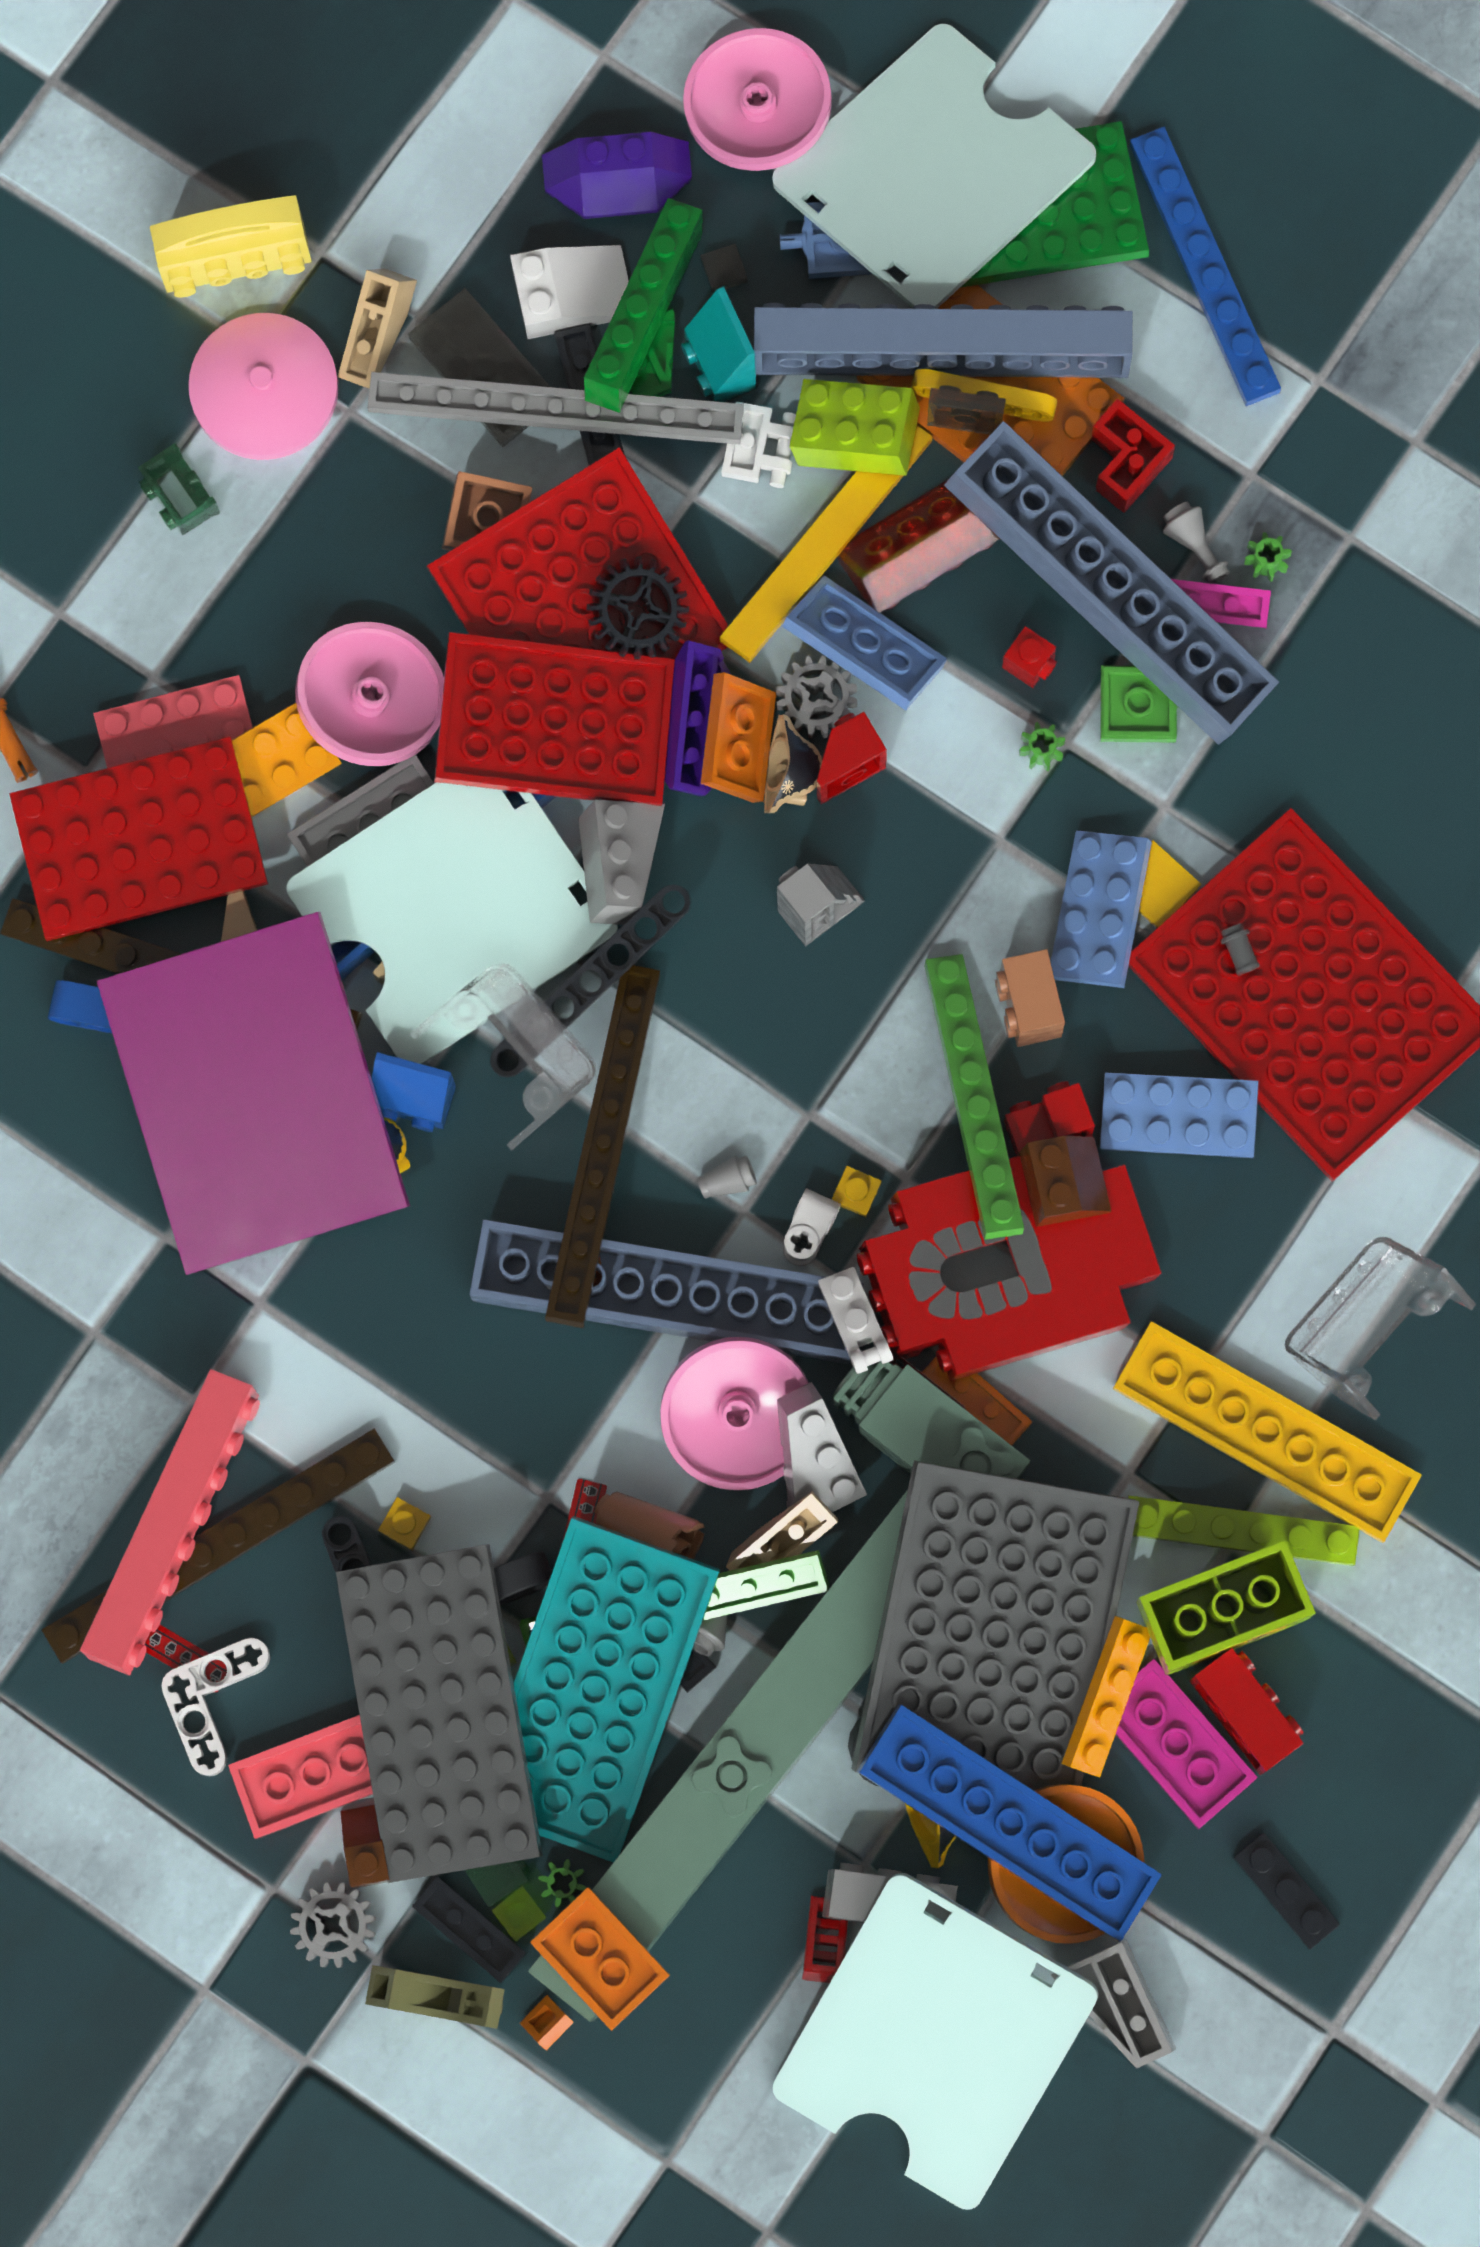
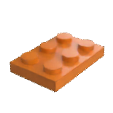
M726 672L714 674L701 784L752 803L764 801L776 692Z
M590 1887L586 1888L530 1942L611 2031L670 1976L666 1969Z

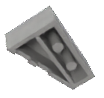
M594 800L578 818L590 923L624 925L642 908L665 804L656 806L640 802Z
M808 863L801 869L794 866L779 878L781 884L777 886L778 912L805 947L865 902L838 866Z
M811 1382L778 1398L777 1407L780 1439L784 1456L783 1472L787 1489V1508L812 1491L831 1512L866 1496L867 1493L828 1409L813 1383Z
M840 1863L839 1870L829 1869L822 1917L864 1923L888 1880L893 1875L902 1872L879 1868L878 1875L863 1873L864 1866L849 1863ZM917 1874V1880L956 1902L958 1886L939 1884L940 1877ZM929 1900L925 1908L926 1912L946 1922L951 1912Z
M1127 1940L1067 1967L1090 1980L1096 1986L1098 1999L1089 2016L1136 2068L1176 2050L1175 2044ZM1055 1973L1051 1974L1055 1980L1059 1976Z

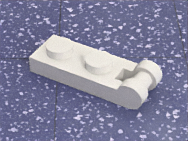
M851 1267L818 1280L821 1292L856 1374L867 1371V1366L879 1361L882 1364L893 1361L888 1343L884 1338L855 1268ZM873 1342L874 1347L861 1352L859 1347Z

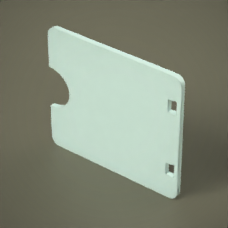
M938 24L931 28L827 123L823 134L810 150L793 162L778 167L772 176L773 187L780 195L912 308L919 304H930L935 306L936 309L941 306L1091 168L1096 160L1094 145L1049 107L1040 114L1025 119H1011L993 111L985 100L983 89L987 77L995 68V62L948 24ZM812 194L825 205L819 213L805 202ZM894 265L908 276L901 284L886 272Z
M436 782L291 877L288 881V896L301 916L321 912L330 945L341 941L360 942L372 948L381 958L385 969L384 985L378 998L365 1011L397 1058L424 1064L601 947L617 932L618 924L590 923L588 902L580 906L570 892L569 888L575 885L577 881L580 882L586 891L584 870L531 793L519 792L526 804L514 809L503 793L506 790Z
M898 1873L888 1880L773 2083V2093L779 2101L834 2134L846 2121L861 2114L876 2113L892 2119L901 2127L909 2143V2163L904 2175L959 2208L973 2209L981 2202L1098 1999V1991L1090 1980L906 1873ZM929 1900L951 1912L946 1922L925 1911ZM1036 1963L1059 1975L1053 1985L1032 1974Z

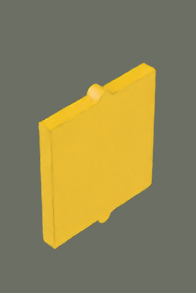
M1152 840L1139 913L1158 928L1184 905L1202 884Z

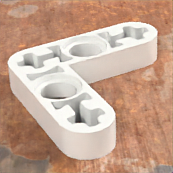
M248 1638L172 1669L163 1678L162 1692L191 1765L202 1775L214 1776L219 1774L225 1768L228 1759L204 1696L256 1675L266 1669L270 1661V1651L266 1644L259 1639ZM248 1646H252L255 1650H262L263 1655L257 1658L258 1665L252 1666L250 1662L241 1663L237 1666L242 1672L235 1675L234 1666L227 1657V1654L234 1652V1659L237 1660L247 1654L246 1648ZM220 1660L226 1665V1676L220 1682H211L206 1677L205 1670L211 1661ZM177 1676L184 1681H190V1685L185 1688L188 1699L192 1701L197 1696L199 1701L198 1704L185 1706L179 1712L176 1705L184 1704L179 1693L170 1692V1687L175 1685L174 1678ZM198 1711L205 1717V1726L198 1733H189L184 1727V1718L188 1713ZM210 1733H212L213 1740H206L208 1749L211 1752L218 1751L219 1757L214 1760L215 1767L212 1769L206 1764H199V1759L204 1756L201 1745L197 1744L192 1748L190 1743L192 1740L203 1739Z

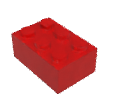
M1231 1648L1197 1673L1189 1682L1257 1773L1262 1775L1304 1744L1300 1739L1304 1732L1290 1714L1284 1717L1276 1707L1280 1700L1267 1683L1260 1685L1252 1675L1256 1668L1243 1651L1237 1654Z

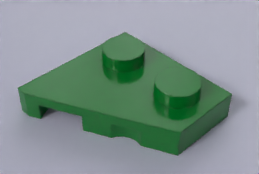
M673 309L666 312L630 389L633 395L662 397L672 392L675 313Z

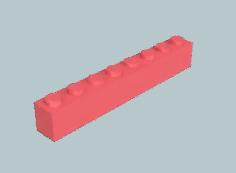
M210 1369L81 1646L80 1651L88 1659L129 1676L134 1667L138 1668L141 1665L147 1649L145 1642L150 1632H155L162 1620L163 1611L161 1608L166 1597L172 1596L179 1582V1575L177 1573L183 1560L188 1561L194 1551L195 1540L193 1538L199 1525L204 1526L210 1516L212 1509L211 1499L215 1491H220L225 1484L228 1470L226 1469L231 1456H236L242 1447L244 1440L242 1432L247 1421H252L258 1412L260 1400H258L259 1394L252 1385Z

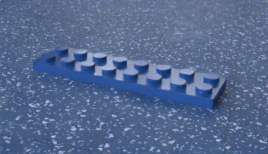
M901 1704L897 1705L856 1771L1119 1942L1124 1938L1162 1875Z

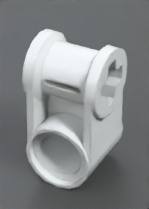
M807 1188L805 1189L784 1239V1256L791 1264L805 1266L815 1259L825 1236L828 1235L841 1207L840 1203ZM801 1238L806 1239L808 1249L804 1248L801 1253L795 1252L794 1243H799Z

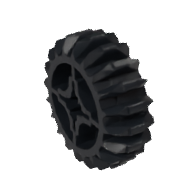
M636 557L634 559V569H630L629 562L624 558L619 561L620 573L612 565L606 568L607 574L611 578L610 580L601 575L596 577L595 581L603 589L602 591L598 589L589 590L588 594L599 600L598 603L586 605L587 611H598V617L588 620L589 626H595L601 623L603 629L594 636L597 640L603 638L606 634L611 638L605 645V649L608 651L616 643H619L621 646L618 652L621 657H625L628 648H633L632 654L634 659H640L642 654L641 648H645L647 656L652 658L656 656L654 644H657L665 652L669 649V645L664 639L666 636L675 642L679 640V634L672 628L673 626L678 628L686 627L687 622L676 617L677 613L684 614L689 612L688 606H677V600L687 597L686 591L674 593L672 588L681 582L679 577L672 579L669 583L664 579L670 572L668 566H665L657 574L654 572L657 566V561L654 559L650 560L647 569H643L642 557ZM642 578L633 596L611 593L615 585L624 579ZM652 582L663 592L667 602V612L662 611V609L654 606L651 602ZM642 595L641 600L645 603L643 606H646L647 612L650 613L640 614L633 622L634 617L630 614L633 610L629 611L626 604H633ZM607 604L612 605L613 608L623 613L625 617L623 635L612 625L608 615ZM642 621H657L664 624L662 629L651 638L633 639Z

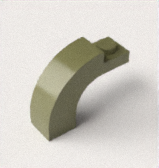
M372 1965L365 2004L498 2029L505 1989Z

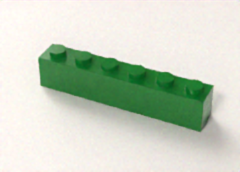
M670 198L667 199L585 374V401L620 413L702 236V209Z

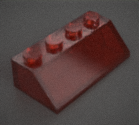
M948 480L852 538L837 556L838 561L864 600L878 614L895 607L900 600L916 590L926 588L932 580L947 571L958 568L963 561L979 551L989 549L995 541L1000 539L944 486Z

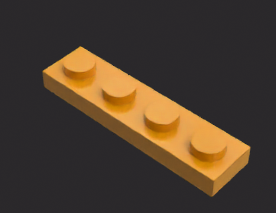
M1117 1616L1114 1617L1061 1764L1100 1778L1150 1640L1147 1627Z

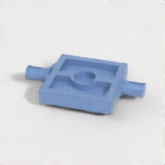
M822 202L807 203L818 213L825 206ZM805 215L802 233L780 234L781 250L803 248L808 263L809 279L872 274Z

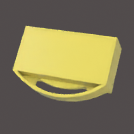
M296 195L222 207L150 226L157 266L167 293L174 291V296L179 298L195 294V287L207 284L223 286L229 284L232 279L245 276L249 279H257L266 276L269 271L283 269L284 274H297L305 270L304 264L312 262L304 222Z

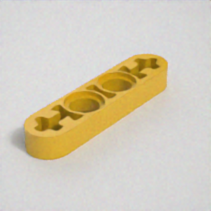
M930 369L915 370L911 385L914 394L921 397L1035 421H1052L1057 406V399L1045 393Z

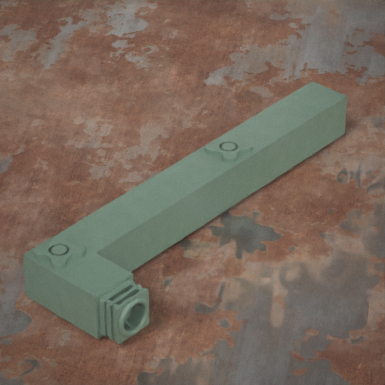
M879 1361L867 1366L868 1370L860 1374H856L854 1367H852L832 1396L834 1406L837 1409L841 1406L846 1416L850 1417L852 1415L855 1417V1423L859 1425V1434L910 1474L914 1460L1020 1479L1029 1467L1030 1460L908 1364L902 1369L897 1364L892 1366L890 1362L882 1364ZM907 1491L592 1889L648 1951L872 1668ZM540 1955L528 1972L589 2022L594 2021L598 2016L546 1959Z

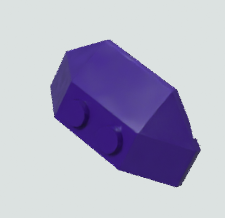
M654 132L576 138L542 155L545 193L556 198L583 219L658 213L664 207L668 198L672 199L682 187L692 180L689 142Z
M692 641L684 642L675 658L664 780L669 789L702 797L711 791V787L701 784L713 676L715 673H731L723 661L725 658L721 649Z

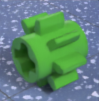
M1263 532L1261 541L1258 544L1254 541L1248 542L1247 548L1254 554L1245 557L1244 565H1253V578L1263 575L1267 576L1268 580L1272 582L1277 570L1286 574L1289 566L1282 560L1288 559L1291 556L1292 550L1283 549L1281 545L1283 537L1281 535L1277 539L1268 538L1267 533ZM1268 552L1270 557H1274L1273 562H1267L1266 557H1263L1262 553Z
M1036 722L1034 732L1031 735L1027 732H1022L1021 739L1028 746H1023L1019 749V756L1028 755L1030 769L1038 764L1043 765L1045 770L1049 771L1050 762L1053 758L1057 761L1063 760V753L1056 748L1062 747L1065 744V737L1056 738L1054 724L1049 729L1041 728L1040 724ZM1042 740L1045 746H1049L1048 752L1042 753L1041 749L1036 747L1037 741Z
M566 1859L563 1868L558 1869L555 1864L549 1862V1868L552 1871L549 1877L539 1876L538 1878L542 1882L547 1883L548 1889L541 1896L543 1898L549 1897L551 1894L556 1896L555 1907L557 1908L561 1906L562 1899L569 1898L572 1903L576 1899L574 1896L576 1891H584L587 1888L582 1884H578L577 1879L585 1871L583 1869H579L574 1873L570 1871L571 1862L569 1859ZM559 1873L564 1877L571 1875L573 1881L569 1883L571 1891L567 1894L562 1890L555 1892L553 1886L557 1883L555 1876Z

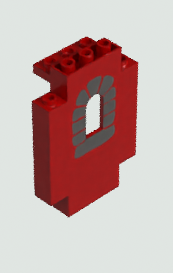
M1020 1156L1010 1158L1009 1162L1024 1231L1021 1235L986 1240L984 1239L969 1170L897 1191L891 1198L892 1204L888 1205V1210L893 1225L895 1227L899 1226L900 1231L865 1240L859 1248L860 1253L857 1254L860 1272L863 1276L868 1275L872 1290L868 1292L871 1306L875 1313L880 1311L884 1324L881 1327V1331L889 1348H892L894 1357L912 1358L918 1356L923 1349L938 1345L940 1350L936 1351V1357L942 1373L947 1372L950 1381L1117 1332L1128 1326L1131 1322L1120 1290L1154 1281L1161 1274V1270L1125 1165L1102 1171L1111 1207L1110 1213L1036 1227ZM1007 1241L1018 1276L964 1292H956L945 1286L941 1279L940 1270L947 1258Z

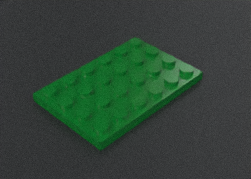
M1122 121L1075 129L1091 142L1096 149V160L1093 166L960 288L1149 257V247Z

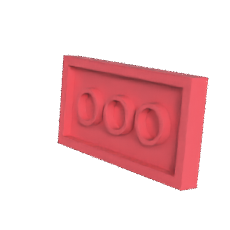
M239 675L93 713L107 768L231 737L233 740L253 728Z
M360 1715L228 1765L255 1839L373 1795Z

